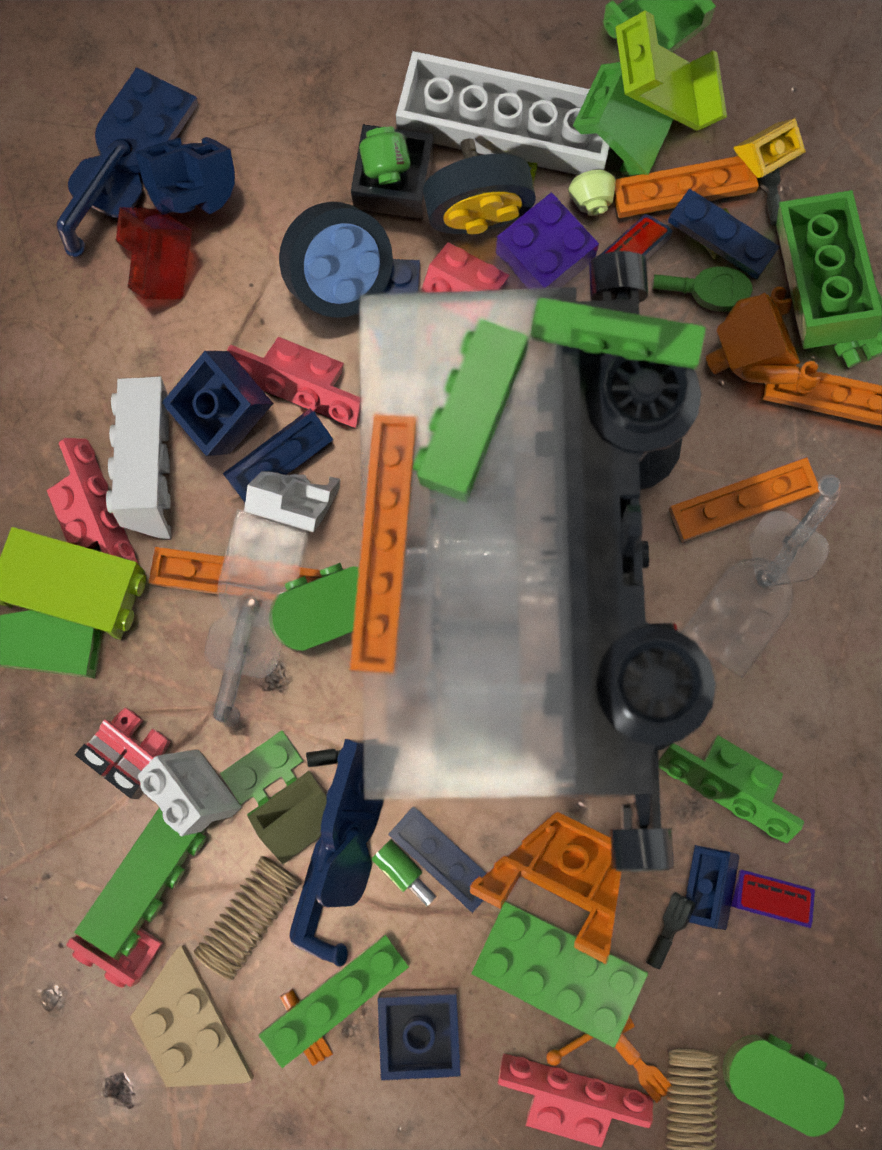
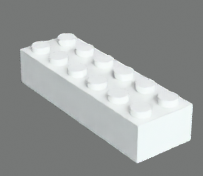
M412 51L396 113L397 129L433 134L434 144L461 149L460 142L462 140L472 138L475 141L477 153L515 155L524 159L530 165L576 175L591 170H604L609 145L597 133L580 134L573 127L590 89Z

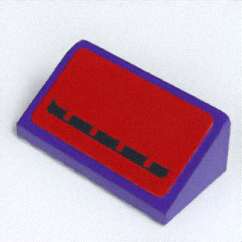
M740 869L731 907L811 928L815 889Z

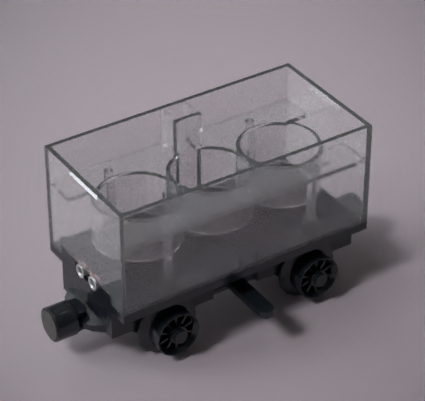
M615 251L593 258L589 263L591 301H577L576 287L360 295L362 534L374 414L417 417L415 462L420 447L425 446L428 448L434 432L429 431V426L436 408H444L449 393L445 392L449 374L453 368L459 370L465 355L460 354V349L468 329L475 331L481 318L528 335L526 356L468 502L466 503L420 486L417 479L418 471L413 470L395 675L363 672L365 799L383 802L626 797L628 804H621L620 808L621 829H610L612 869H616V871H667L670 868H674L672 828L661 827L658 751L664 750L674 742L683 740L701 727L713 707L716 681L711 661L697 642L678 631L675 623L672 625V623L646 622L643 568H649L648 541L641 540L643 523L640 490L652 488L667 478L680 459L682 437L687 434L699 413L702 393L696 371L691 368L647 360H630L623 356L602 352L591 353L580 348L541 342L530 338L536 303L539 298L639 315V303L648 297L646 257L630 251ZM632 816L639 829H632Z

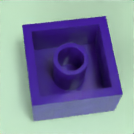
M551 192L497 236L496 254L537 299H548L589 265L590 261L596 257L599 243Z

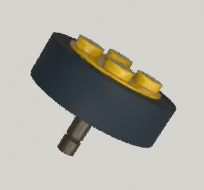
M472 138L464 139L460 142L464 159L438 170L428 178L423 186V195L430 225L440 232L449 234H479L506 225L523 216L533 207L536 201L529 166L524 159L510 154H485L478 156L475 141Z

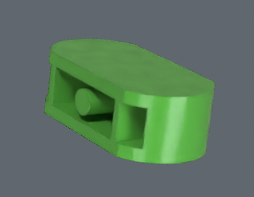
M340 562L319 570L322 578L308 583L306 576L285 583L286 591L274 598L269 610L270 628L277 640L288 648L304 651L353 632L359 567L351 566L343 569Z
M755 1034L744 1036L734 1042L724 1057L723 1077L727 1088L737 1099L809 1137L823 1135L836 1126L844 1109V1093L838 1079L825 1071L828 1063L805 1052L803 1059L789 1052L792 1047L790 1043L773 1034L769 1035L768 1040Z

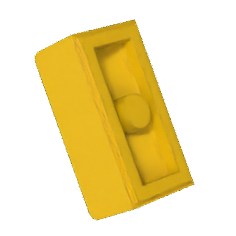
M795 118L773 124L733 147L736 154L757 178L767 175L806 152Z

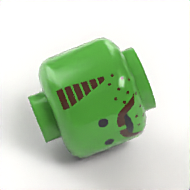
M391 126L380 127L366 132L367 138L363 139L359 145L365 175L369 178H378L381 185L400 181V174L407 171L410 167V157L405 136L400 132H395V128Z

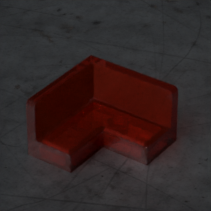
M120 207L116 242L132 253L128 288L143 299H181L183 297L192 230L169 215H162L155 208Z

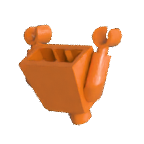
M783 287L774 288L770 297L764 292L761 295L737 301L725 318V321L718 325L716 330L722 347L706 355L708 366L714 374H718L730 367L732 372L743 381L752 383L795 384L798 380L799 385L805 389H813L818 385L820 377H809L806 374L817 371L819 366L816 362L808 361L803 364L801 369H798L796 366L800 363V360L782 315L790 311L792 299L783 300L786 294V290Z

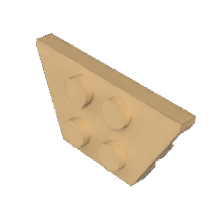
M185 945L177 948L130 1016L166 1087L249 1082L253 1079V1075Z

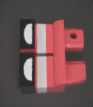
M124 708L112 721L104 720L98 732L88 743L82 745L75 756L99 775L105 776L104 778L130 799H139L144 792L141 789V781L137 775L155 756L164 755L171 741L156 729H152L142 743L137 741L132 735L144 720L130 709Z

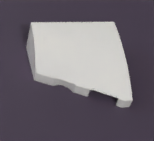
M261 471L247 486L244 512L314 532L330 508L339 489L341 479L329 477L328 485L310 484L306 475H283L275 472Z

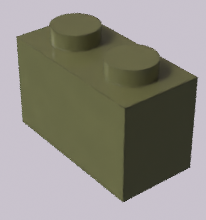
M308 770L247 816L259 839L282 864H285L295 855L299 854L321 836V821L327 803V792Z

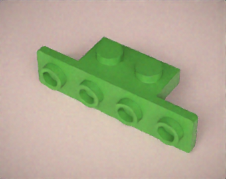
M539 298L536 303L530 338L536 341L580 348L591 353L602 352L623 356L630 360H647L696 369L699 365L706 329L700 325Z
M719 735L712 741L704 760L674 743L669 745L659 758V768L667 772L669 776L684 782L699 791L704 797L714 800L732 811L737 817L749 821L775 839L788 843L803 828L804 821L772 802L783 773Z

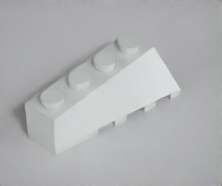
M161 377L117 379V393H112L111 396L113 415H116L115 425H111L109 431L110 443L114 447V457L108 459V473L113 482L112 490H108L106 494L107 510L109 513L114 514L121 527L163 540H170L171 526L167 524L163 515V509H171L167 481L165 476H163V473H170V459L167 445L162 444V441H169V411L162 404L168 393Z

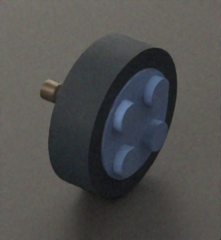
M324 202L306 209L290 224L280 246L279 265L284 283L299 301L318 314L339 318L362 312L380 297L390 279L393 253L386 231L372 216L346 203Z

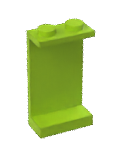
M646 10L615 27L625 95L696 131L727 118L717 52L713 50L689 62L658 45L654 15Z
M11 527L0 556V605L12 608L15 605L105 631L113 638L121 640L124 631L127 632L132 625L134 618L132 607L136 596H141L146 585L145 570L135 561Z

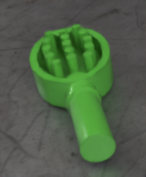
M719 266L702 270L695 279L688 276L684 278L654 274L652 289L678 291L684 294L692 293V296L699 305L717 312L731 311L738 300L750 297L753 290L750 279L745 274L733 268Z

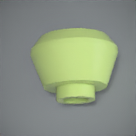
M605 170L587 171L572 180L568 188V194L581 212H585L589 216L601 215L613 203L616 180L613 175Z

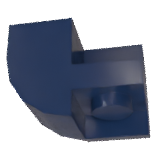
M208 137L201 139L202 143L182 144L181 138H177L135 151L145 188L153 204L162 215L171 212H189L195 209V205L212 214L222 208L230 198L235 184V169L231 149Z

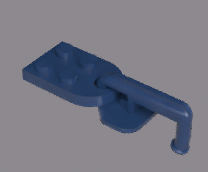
M136 67L96 127L95 140L100 156L82 160L68 180V189L73 198L58 219L56 226L65 251L69 256L78 257L85 250V243L83 239L77 236L75 230L90 207L115 218L123 217L132 211L143 193L138 175L140 169L135 151L176 139L198 106L197 96Z
M345 739L343 748L338 754V765L334 779L326 796L327 803L321 821V838L315 844L290 929V941L296 948L321 960L334 963L338 967L344 966L347 961L348 950L346 945L343 943L332 945L314 937L323 906L327 908L353 906L361 899L365 891L372 867L366 843L377 825L399 748L385 743Z

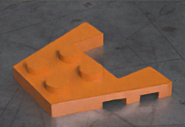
M556 812L523 839L522 845L510 855H504L494 864V868L482 878L479 876L472 882L470 893L499 909L502 908L518 879L523 877L589 911L590 914L574 941V948L604 964L609 960L622 872L612 869L610 837L562 813Z

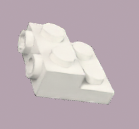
M199 750L157 755L137 775L141 781L142 791L157 803L163 811V819L166 824L178 832L180 836L202 832L212 821L232 817L241 808L240 804Z

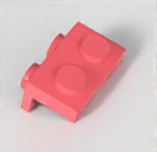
M448 242L429 264L422 291L477 321L480 318L485 320L492 303L506 286L510 275Z
M140 928L136 933L141 936L138 944L128 957L122 954L118 961L79 935L71 937L66 945L74 950L72 956L76 960L89 967H92L93 964L106 971L104 977L108 981L124 988L125 985L132 987L140 982L162 947L163 942Z

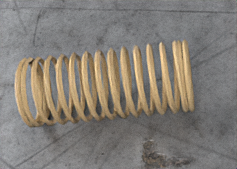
M264 856L260 857L255 866L277 881L287 892L277 888L253 870L250 871V874L273 889L283 900L270 894L252 879L245 878V881L269 897L278 907L269 904L245 885H240V888L249 896L265 905L273 915L262 910L243 894L235 892V896L249 907L261 913L268 922L258 918L236 900H230V903L235 908L255 920L263 929L254 926L232 908L224 907L227 913L251 928L258 937L248 933L227 915L219 914V917L225 923L247 936L253 944L244 941L223 923L214 921L217 928L243 944L248 951L240 949L216 929H209V932L215 938L237 951L243 959L236 957L212 937L204 936L207 943L222 954L233 959L238 966L230 964L222 955L204 943H198L199 946L193 950L195 956L205 966L228 980L234 979V976L237 975L236 970L242 968L240 962H246V955L252 954L251 948L257 947L256 940H262L261 933L268 932L266 926L273 925L271 918L276 919L278 917L276 911L283 910L281 904L288 903L285 896L292 897L291 889L296 890L300 886V882L293 875Z
M671 1050L668 1052V1058L670 1059L668 1063L671 1065L708 1067L714 1071L704 1072L685 1068H670L667 1070L670 1074L707 1076L715 1080L703 1081L685 1077H670L667 1080L673 1084L707 1085L714 1089L703 1090L684 1086H670L667 1090L676 1094L709 1095L714 1098L706 1100L691 1096L670 1095L667 1099L670 1102L680 1104H709L714 1108L705 1109L680 1104L668 1105L666 1108L669 1111L687 1114L674 1113L666 1116L671 1121L682 1123H668L666 1125L668 1129L679 1132L667 1133L668 1139L676 1141H669L665 1145L673 1150H713L717 1146L713 1140L717 1136L713 1131L717 1127L714 1120L718 1117L714 1113L718 1107L713 1103L718 1099L714 1094L718 1090L715 1085L718 1078L714 1074L719 1071L714 1065L719 1062V1056L715 1053L701 1050ZM703 1113H708V1114H710V1115H712V1116H714V1117L704 1118V1117L695 1116V1115H689V1114H703ZM688 1123H710L713 1126L707 1128ZM709 1132L713 1136L706 1137L693 1133ZM705 1141H708V1142L712 1143L713 1145H711V1146H705V1145H702V1144H697V1143H692V1142H705ZM674 1145H684V1146H692V1147H680V1146H674Z

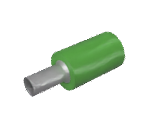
M392 839L372 857L371 860L402 892L410 888L426 906L436 898L419 879L423 871Z

